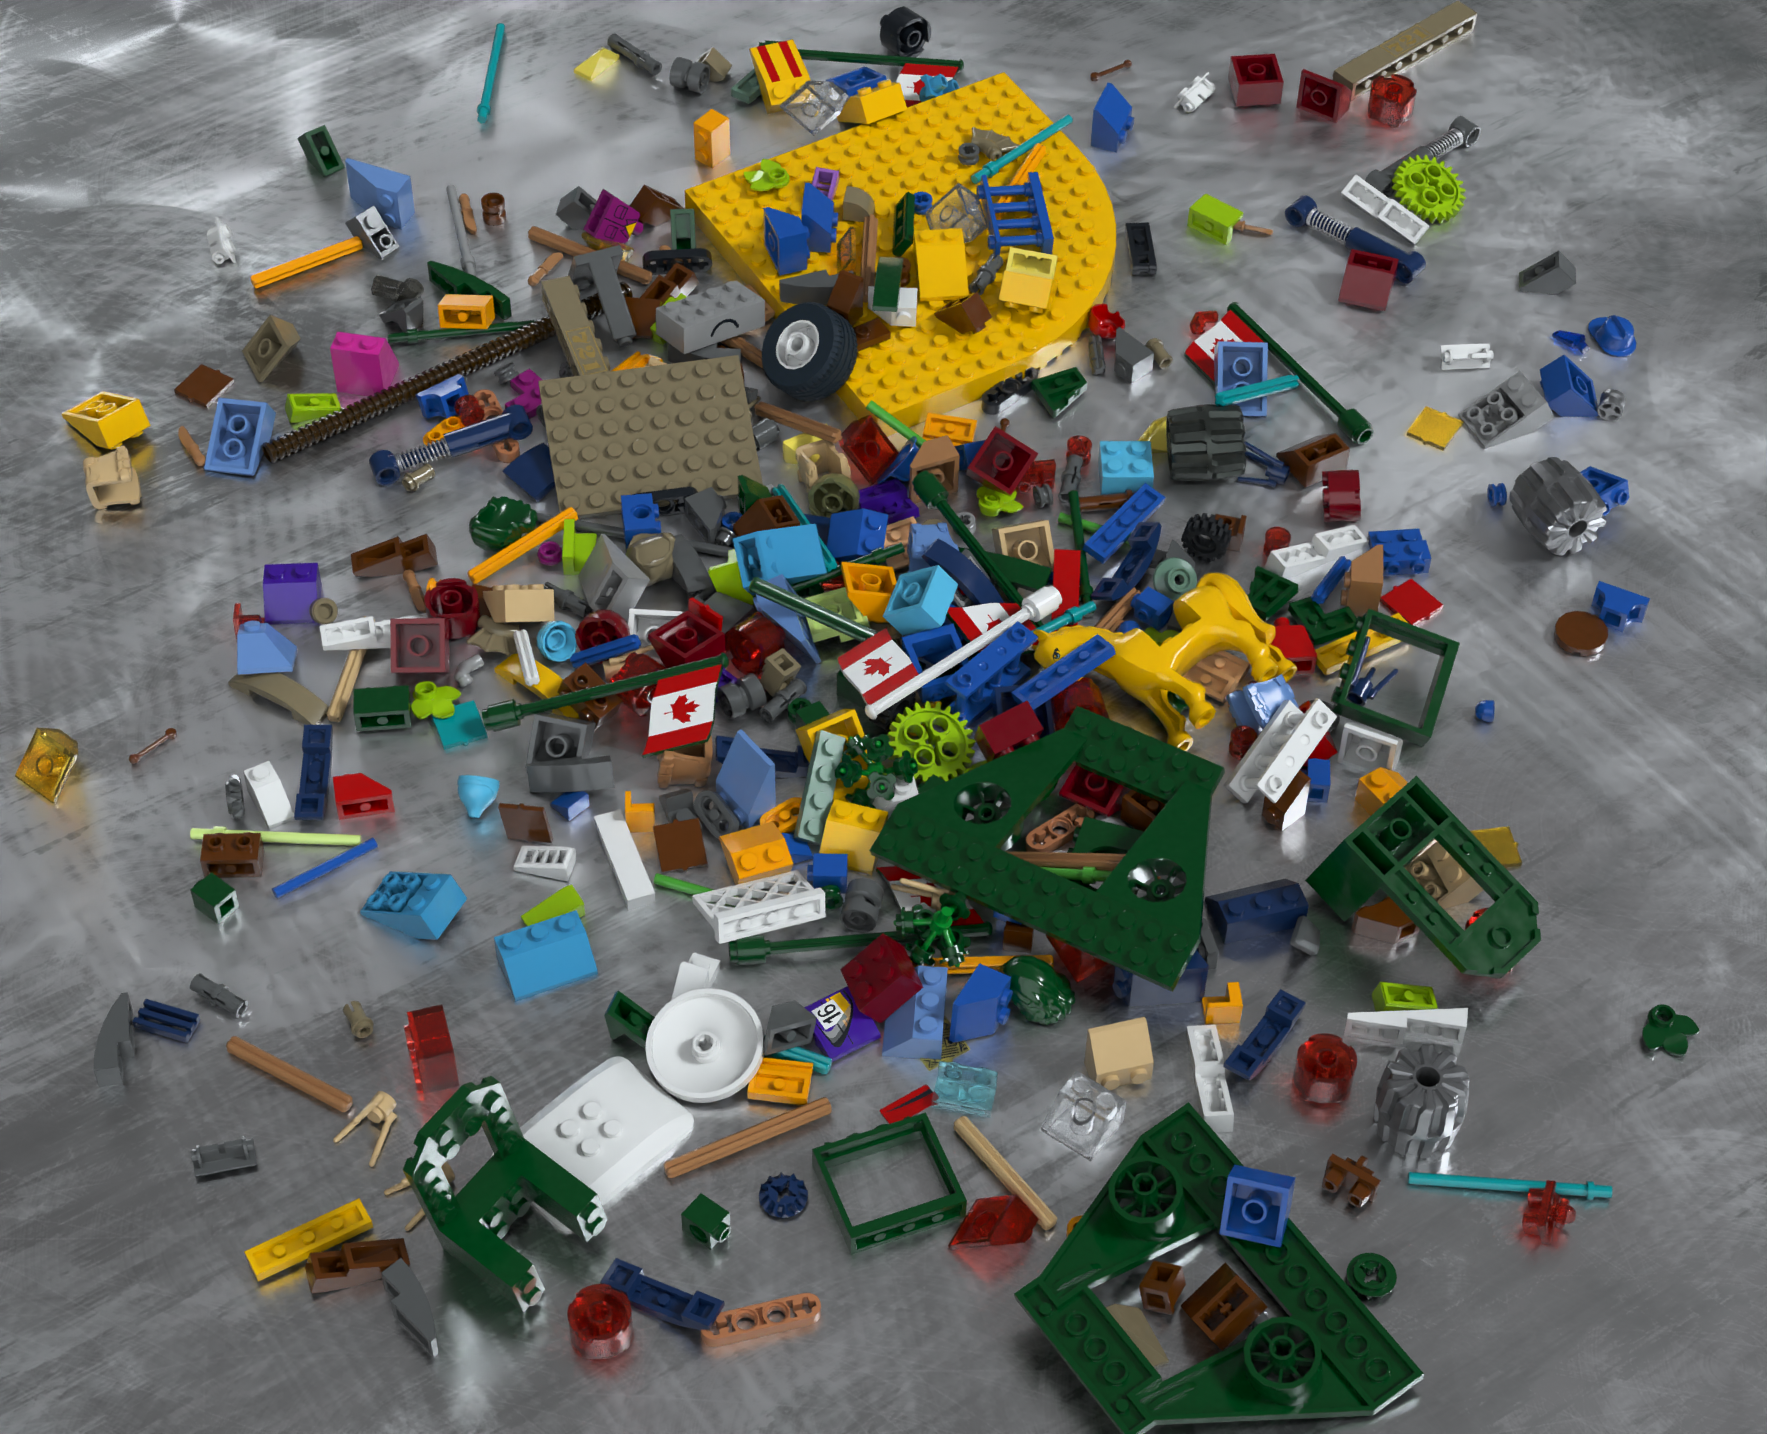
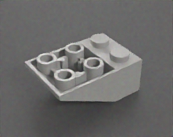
M1518 371L1458 414L1485 448L1532 433L1554 418L1547 401L1521 371Z
M605 534L600 535L578 575L588 604L594 611L601 609L612 610L619 613L626 622L629 618V609L635 608L650 581Z

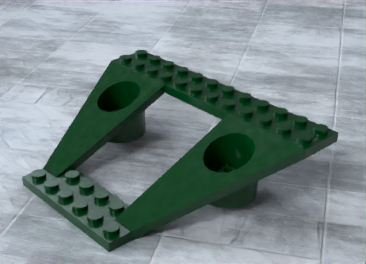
M1076 706L1063 729L898 803L869 851L872 856L954 893L962 892L971 901L1173 992L1201 940L1212 795L1225 774V769L1213 762ZM1074 761L1076 766L1166 804L1096 892L1005 852L1012 848L1020 839L1026 817ZM995 800L994 803H985V801ZM1002 802L1011 806L1002 810L999 809ZM982 803V805L978 806L977 809L973 808L974 806ZM968 813L974 815V819L965 821ZM1168 875L1167 879L1157 878V876ZM1175 877L1184 882L1177 886L1172 884ZM1155 878V881L1149 885L1145 884L1146 881ZM1138 890L1146 891L1147 895L1139 898L1137 896Z
M1189 1102L1138 1138L1040 1276L1014 1293L1016 1301L1121 1434H1144L1155 1425L1375 1415L1424 1379V1373L1289 1217L1281 1247L1225 1235L1221 1236L1290 1317H1272L1259 1323L1245 1340L1162 1381L1161 1375L1091 1290L1214 1229L1220 1233L1228 1175L1234 1165H1244ZM1122 1198L1132 1199V1202L1124 1208H1121L1119 1205ZM1162 1203L1171 1204L1165 1212L1160 1208ZM1137 1210L1141 1213V1218L1130 1215V1213ZM1157 1213L1154 1217H1146V1214ZM1254 1362H1267L1268 1366L1258 1373L1254 1367ZM1299 1366L1311 1367L1304 1377L1297 1372ZM1272 1373L1279 1377L1278 1383L1267 1380L1265 1377ZM1293 1376L1296 1379L1293 1382L1283 1383V1378Z

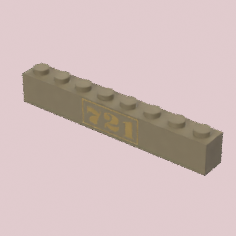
M1456 1L1405 31L1400 32L1398 35L1384 41L1382 44L1368 50L1359 57L1352 59L1343 66L1338 67L1334 70L1333 81L1345 85L1352 91L1351 102L1473 32L1477 12L1460 1Z
M570 275L542 281L541 298L573 376L610 372L608 357H603L601 341L599 338H595L593 321L588 320L586 305L584 302H580V292L577 284L573 285Z

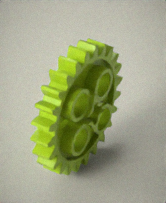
M1416 155L1414 159L1408 157L1406 161L1403 160L1394 172L1395 176L1392 179L1395 183L1392 189L1397 190L1394 196L1402 199L1399 204H1406V209L1412 210L1416 216L1418 214L1421 215V220L1423 221L1429 218L1431 224L1436 219L1441 224L1444 219L1448 222L1452 217H1455L1464 206L1463 202L1466 197L1463 194L1466 190L1460 188L1463 181L1456 180L1459 174H1452L1450 172L1452 167L1445 168L1444 161L1438 164L1436 157L1430 161L1427 155H1424L1422 159L1419 155Z
M926 701L924 708L915 703L913 711L905 707L904 715L898 713L895 718L896 722H892L889 729L891 731L887 735L890 738L889 745L894 749V754L888 759L894 760L895 758L902 757V752L908 750L911 757L918 764V772L914 774L915 781L919 779L921 783L926 782L933 774L944 781H948V778L951 780L957 777L958 774L962 775L966 770L965 767H970L972 763L970 758H973L975 750L971 748L976 741L969 739V737L972 735L973 730L964 729L967 725V720L958 721L960 712L954 715L950 714L951 706L946 707L943 711L941 710L940 702H937L935 708H931L929 701ZM933 726H941L944 732H937ZM907 733H915L919 739H911ZM942 750H950L954 756L948 757ZM923 757L927 759L929 764H921L917 758Z

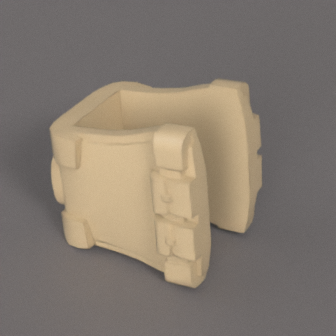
M819 440L802 445L796 449V460L799 466L797 471L798 481L805 484L807 494L820 473L828 471L829 474H843L851 479L848 459L844 453L836 451L834 443ZM819 454L820 457L817 462L814 463L809 459L812 455Z
M125 445L116 447L117 450L97 458L88 457L83 460L86 491L92 505L96 509H105L108 505L131 503V505L140 503L142 495L139 478L134 467L131 465V458Z

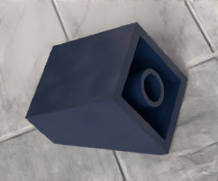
M1196 950L1173 992L1115 966L1113 990L1117 997L1123 998L1129 1007L1200 1002L1205 995L1209 965Z

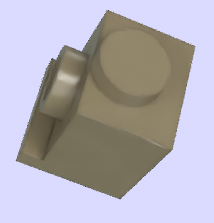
M782 648L765 659L764 662L766 664L762 668L764 673L759 681L763 688L773 697L774 693L778 690H783L795 679L802 666Z

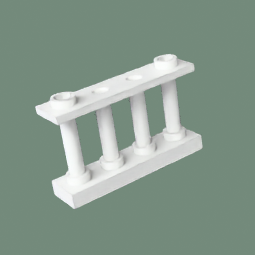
M1315 699L1306 713L1299 710L1290 700H1284L1223 786L1242 803H1248L1257 789L1271 802L1276 803L1337 716L1320 699Z

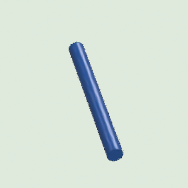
M371 838L272 888V892L278 899L378 848L375 839Z

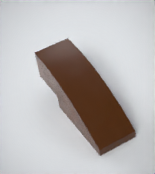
M676 262L664 277L658 275L642 296L646 299L661 300L663 305L670 297L677 298L680 293L688 296L699 284V281L693 271Z
M427 534L402 542L399 536L351 554L352 570L355 576L400 575L408 569L416 572L438 565L436 547Z
M404 1238L343 1243L340 1251L310 1253L305 1270L311 1294L350 1288L381 1279V1273L400 1258L409 1267L410 1261Z

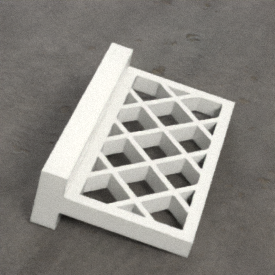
M798 870L692 895L693 904L715 930V939L719 944L826 917L825 892L821 888L814 889ZM793 881L796 882L795 885L786 884V883L793 882ZM778 891H781V892H786V893H789V894H788V895H785V894H780V893H777V892H778ZM735 895H741V896H743V898L734 897V896H735ZM751 898H758V899H763V900H762V901H756V900H751ZM711 901H712V902H717V903H716V904H710V903H707V902H711ZM725 904H728V905H734V906H736V907H735V908H732V907H727V906H724V905H725Z

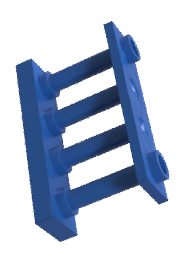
M1028 172L1027 182H1024L1023 185L989 187L987 176L981 175V184L977 185L976 188L977 199L982 201L989 232L988 248L993 250L995 257L997 255L1000 256L1002 246L1036 245V247H1040L1041 253L1052 255L1054 237L1038 172ZM1024 195V197H1028V200L1026 202L992 203L991 196ZM1028 211V213H1032L1031 218L996 220L995 213ZM1032 228V230H1036L1035 235L1000 237L999 233L1001 229Z
M1018 621L945 681V685L957 693L956 700L949 705L951 706L950 714L954 715L960 712L958 721H968L964 728L965 730L992 708L991 693L995 687L1016 686L1030 676L1031 669L1020 661V656L1022 652L1038 640V636Z

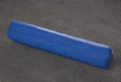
M1345 556L1338 558L1313 591L1312 601H1316L1317 604L1325 602L1343 578L1344 573L1349 570L1351 566L1350 559H1346Z
M629 635L573 653L572 657H570V662L573 668L578 669L585 662L591 665L638 650L641 646V641L638 635Z

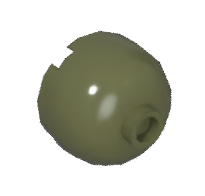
M831 473L823 475L816 480L808 494L810 513L830 518L831 514L857 510L859 508L860 493L856 484L843 474Z

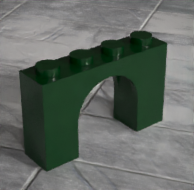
M1084 817L1082 826H1076L1073 843H1075L1074 848L1069 847L1067 853L1126 854L1144 831ZM1070 880L1090 890L1097 891L1096 888L1089 884H1083L1082 881Z

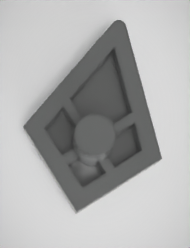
M1300 916L1297 919L1290 944L1311 956L1316 955L1320 946V930L1307 917Z

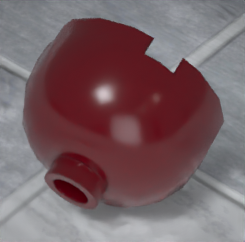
M596 610L588 614L580 622L575 633L576 644L580 651L629 636L630 629L626 620L619 613L612 610Z

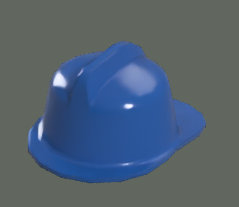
M1611 315L1609 317L1593 319L1589 323L1588 330L1606 353L1616 357H1626L1636 349L1634 328L1629 320Z
M913 436L905 443L895 460L879 477L877 484L883 482L889 476L904 482L910 481V464L920 449L915 444L916 436Z

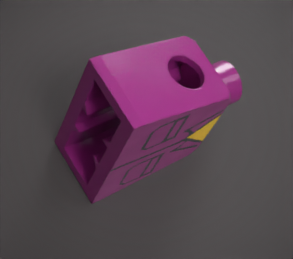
M602 189L583 230L597 239L625 244L628 242L631 234L639 236L642 233L643 223L638 221L640 217L639 212L607 190Z

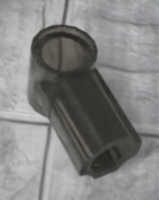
M376 275L373 279L371 291L372 295L396 302L421 297L424 288L419 281L413 278H408L402 282Z

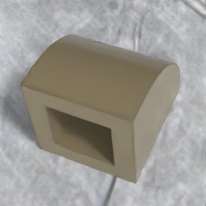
M714 47L700 56L697 61L710 66L709 81L711 82L725 79L732 67V64Z
M847 186L843 200V220L864 222L865 216L874 214V201L864 190Z

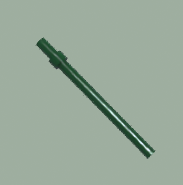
M535 321L491 324L488 329L443 328L423 331L407 329V332L388 334V343L408 342V344H416L422 340L515 332L516 329H521L522 326H528L529 323H535Z
M1071 490L1068 492L1075 550H1081L1079 601L1083 605L1093 601L1090 597L1093 593V587L1090 586L1086 552L1083 550L1085 541L1078 491ZM1094 611L1085 615L1084 617H1092L1094 615Z
M902 542L884 549L881 547L871 550L870 554L848 562L870 565L875 563L879 565L886 562L887 558L904 553L905 549ZM841 564L825 575L791 584V587L797 592L843 575Z

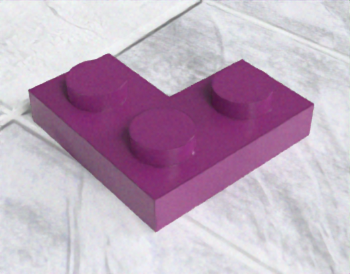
M531 369L522 372L510 380V386L520 396L505 403V409L511 405L523 406L529 419L537 415V406L541 404L538 381L542 380Z

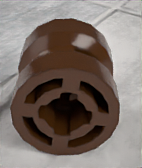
M499 193L485 194L481 199L483 221L490 226L503 224L506 221L503 195Z

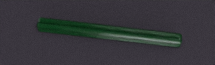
M754 577L750 583V592L858 641L864 642L878 633L871 628L761 578Z

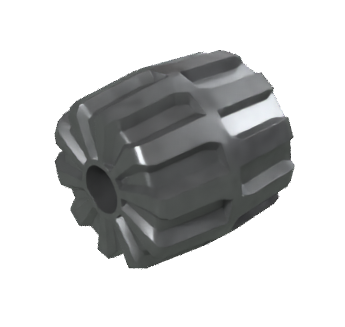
M1549 457L1540 462L1536 461L1516 478L1515 485L1510 491L1509 499L1513 504L1512 509L1525 529L1555 555L1562 556L1566 552L1570 554L1579 552L1582 549L1583 543H1592L1597 538V529L1606 525L1607 520L1603 513L1607 511L1604 501L1592 484L1566 460L1561 461L1557 457Z
M1422 1044L1419 1050L1414 1051L1409 1047H1405L1399 1050L1395 1061L1389 1060L1377 1087L1374 1120L1378 1122L1377 1133L1383 1142L1387 1141L1395 1148V1152L1403 1156L1410 1154L1416 1155L1421 1159L1430 1158L1431 1154L1437 1151L1443 1153L1452 1145L1465 1119L1469 1098V1076L1465 1067L1456 1065L1457 1057L1450 1051L1445 1050L1438 1053L1432 1044Z

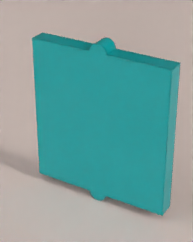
M474 700L454 705L455 713L449 718H436L431 714L444 750L460 745L467 746L470 742L488 738Z

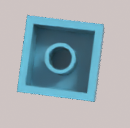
M1100 441L1098 456L1100 495L1125 493V490L1130 489L1132 492H1135L1145 483L1153 488L1154 472L1151 441Z
M939 565L900 574L883 617L902 636L941 627L946 619L945 616L949 606L954 599L958 584Z

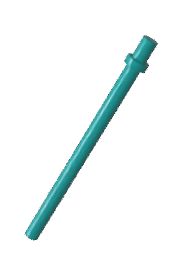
M502 23L496 25L481 103L477 106V121L481 124L486 122L487 115H490L491 112L489 105L505 31V25Z
M1408 1172V1184L1585 1196L1586 1200H1593L1594 1197L1612 1198V1186L1594 1185L1592 1181H1587L1586 1184Z

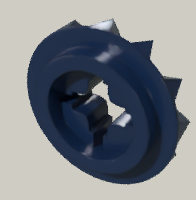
M780 1172L778 1176H769L767 1181L761 1184L759 1192L760 1205L772 1216L779 1218L791 1217L801 1212L806 1206L808 1190L805 1187L804 1181L797 1179L794 1173L788 1176ZM788 1188V1195H785L778 1202V1192Z

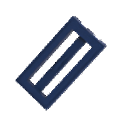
M145 999L143 1002L144 1007L138 1011V1018L135 1017L132 1021L134 1028L188 1043L200 1022V1016L197 1013ZM146 1018L162 1022L163 1025L147 1021ZM173 1026L179 1027V1028L185 1029L186 1032L181 1031V1030H177V1029H174V1028H171V1027H173Z

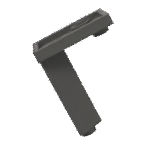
M620 245L574 256L568 276L570 275L573 285L577 284L579 290L586 289L590 284L595 283L613 341L617 342L619 347H624L632 344V338L637 334L617 276V270L623 256Z

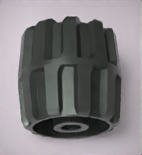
M1204 404L1168 411L1166 417L1169 471L1173 480L1213 481L1238 477L1244 474L1246 467L1245 426L1240 406L1229 405L1223 407L1222 405Z

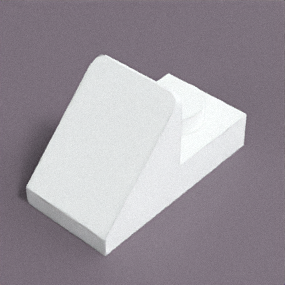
M693 952L688 963L682 961L680 964L671 1000L689 991L711 988L720 969V960Z

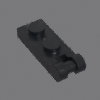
M1149 222L1126 223L1125 234L1131 263V274L1139 275L1142 272H1148V275L1156 274L1157 265Z

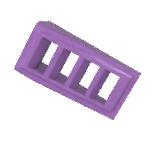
M816 167L812 185L817 189L829 190L819 191L833 201L839 183V171ZM820 182L829 183L831 185L820 184Z

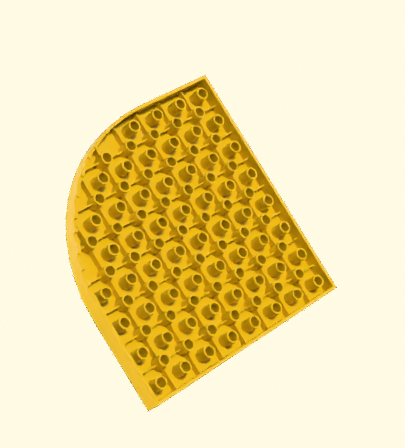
M1003 72L908 107L905 111L870 124L856 126L768 159L781 165V168L787 171L790 181L783 188H772L767 191H756L750 188L751 184L745 179L744 172L761 170V162L684 190L685 209H694L695 224L746 285L750 284L775 311L773 318L776 319L788 308L797 305L781 302L779 280L826 270L829 276L839 274L842 269L853 271L855 275L860 276L864 222L843 220V200L847 186L864 190L872 197L875 204L873 215H875L874 218L878 219L875 279L879 257H897L892 252L894 206L907 192L912 194L927 192L933 199L932 210L925 215L914 213V231L962 228L969 294H972L969 285L976 278L977 270L993 254V250L988 248L989 232L982 201L977 199L976 188L977 185L981 184V181L974 184L971 176L982 170L983 165L992 160L979 151V161L976 164L963 165L958 160L959 147L964 143H971L973 137L972 127L980 130H993L999 135L1009 136L1012 142L1021 145L1052 125L1053 122ZM1061 130L1040 143V145H1045L1046 154L1034 170L1039 175L1054 237L1052 255L1058 256L1054 281L1058 283V287L1050 310L1043 309L1042 314L1028 311L1029 306L1019 305V309L1005 307V302L999 300L1010 247L1041 253L1040 247H1036V245L1001 247L1000 256L1003 259V265L997 271L995 280L980 295L992 318L985 322L986 327L975 334L972 331L961 334L937 319L934 315L935 312L953 300L920 301L919 290H917L916 327L891 326L868 308V301L867 303L863 302V316L853 327L879 318L891 332V339L858 351L851 375L836 393L876 441L898 432L866 409L871 400L910 428L925 422L927 413L942 415L981 399L982 395L994 385L1003 380L1005 382V379L1010 377L1015 379V375L1022 372V379H1024L1026 369L1031 367L1039 370L1047 366L1048 361L1054 357H1060L1066 347H1072L1081 337L1082 331L1085 328H1089L1088 322L1091 308L1096 304H1103V300L1110 289L1116 251V222L1108 192L1095 167ZM1032 149L999 169V172L993 177H987L989 187L1007 186ZM816 167L839 171V183L833 199L834 212L838 213V227H833L837 228L836 243L831 244V253L810 252L806 270L779 275L764 245V208L770 207L795 215L801 220L805 183L812 184ZM820 182V184L831 185L829 183ZM818 188V190L829 191L826 189ZM1018 195L1013 202H1026L1028 197ZM991 196L992 203H996L1000 196ZM1028 211L1006 212L1001 220L1031 218L1032 213H1028ZM1032 228L1001 229L999 233L1000 237L1035 235L1036 230H1032ZM912 244L901 256L908 259L911 263V270L909 272L911 276L910 283L901 288H918Z

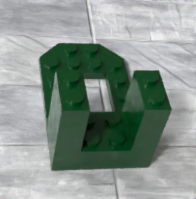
M1417 776L1345 838L1305 880L1344 922L1381 888L1462 974L1502 978L1541 941V932L1537 928L1538 902ZM1434 839L1495 901L1465 931L1405 869Z
M492 1076L483 1078L479 1085H475L472 1082L463 1084L418 1131L413 1143L418 1147L414 1158H407L403 1167V1172L442 1248L522 1312H525L529 1306H534L540 1300L545 1288L534 1264L503 1241L502 1238L509 1231V1226L529 1210L530 1203L534 1201L586 1242L592 1236H597L603 1230L608 1220L599 1196L595 1191L524 1138L501 1083ZM482 1126L494 1155L455 1196L441 1166L447 1160L454 1158L459 1152L460 1146L469 1136H474Z

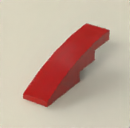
M1054 549L1052 586L1060 592L1062 603L1056 611L1051 613V621L1064 615L1066 610L1074 606L1079 607L1081 550ZM1078 622L1075 623V624H1073V625L1067 624V625H1065V626H1063V627L1076 626V625H1078Z

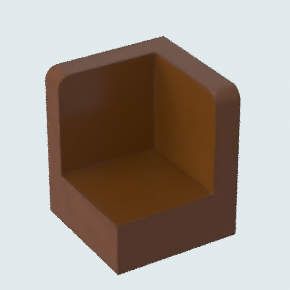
M1006 921L1003 950L1031 953L1034 929L1022 923L1019 925Z

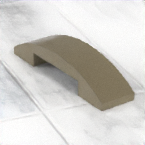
M237 673L228 682L230 687L248 696L255 692L290 710L293 719L305 725H319L327 717L329 706L310 690L281 673L240 675Z

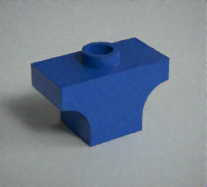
M460 374L416 394L422 415L427 419L435 416H442L447 419L469 409L466 401L470 399L464 377Z
M1599 581L1591 606L1599 610V618L1605 623L1606 627L1623 633L1627 624L1632 622L1642 623L1650 598Z

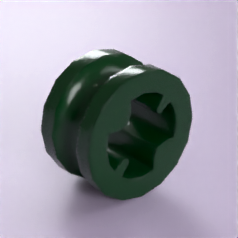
M805 698L793 699L788 704L789 720L796 724V710L810 705L811 702Z
M836 885L821 887L825 892V912L839 909L843 904L840 888Z

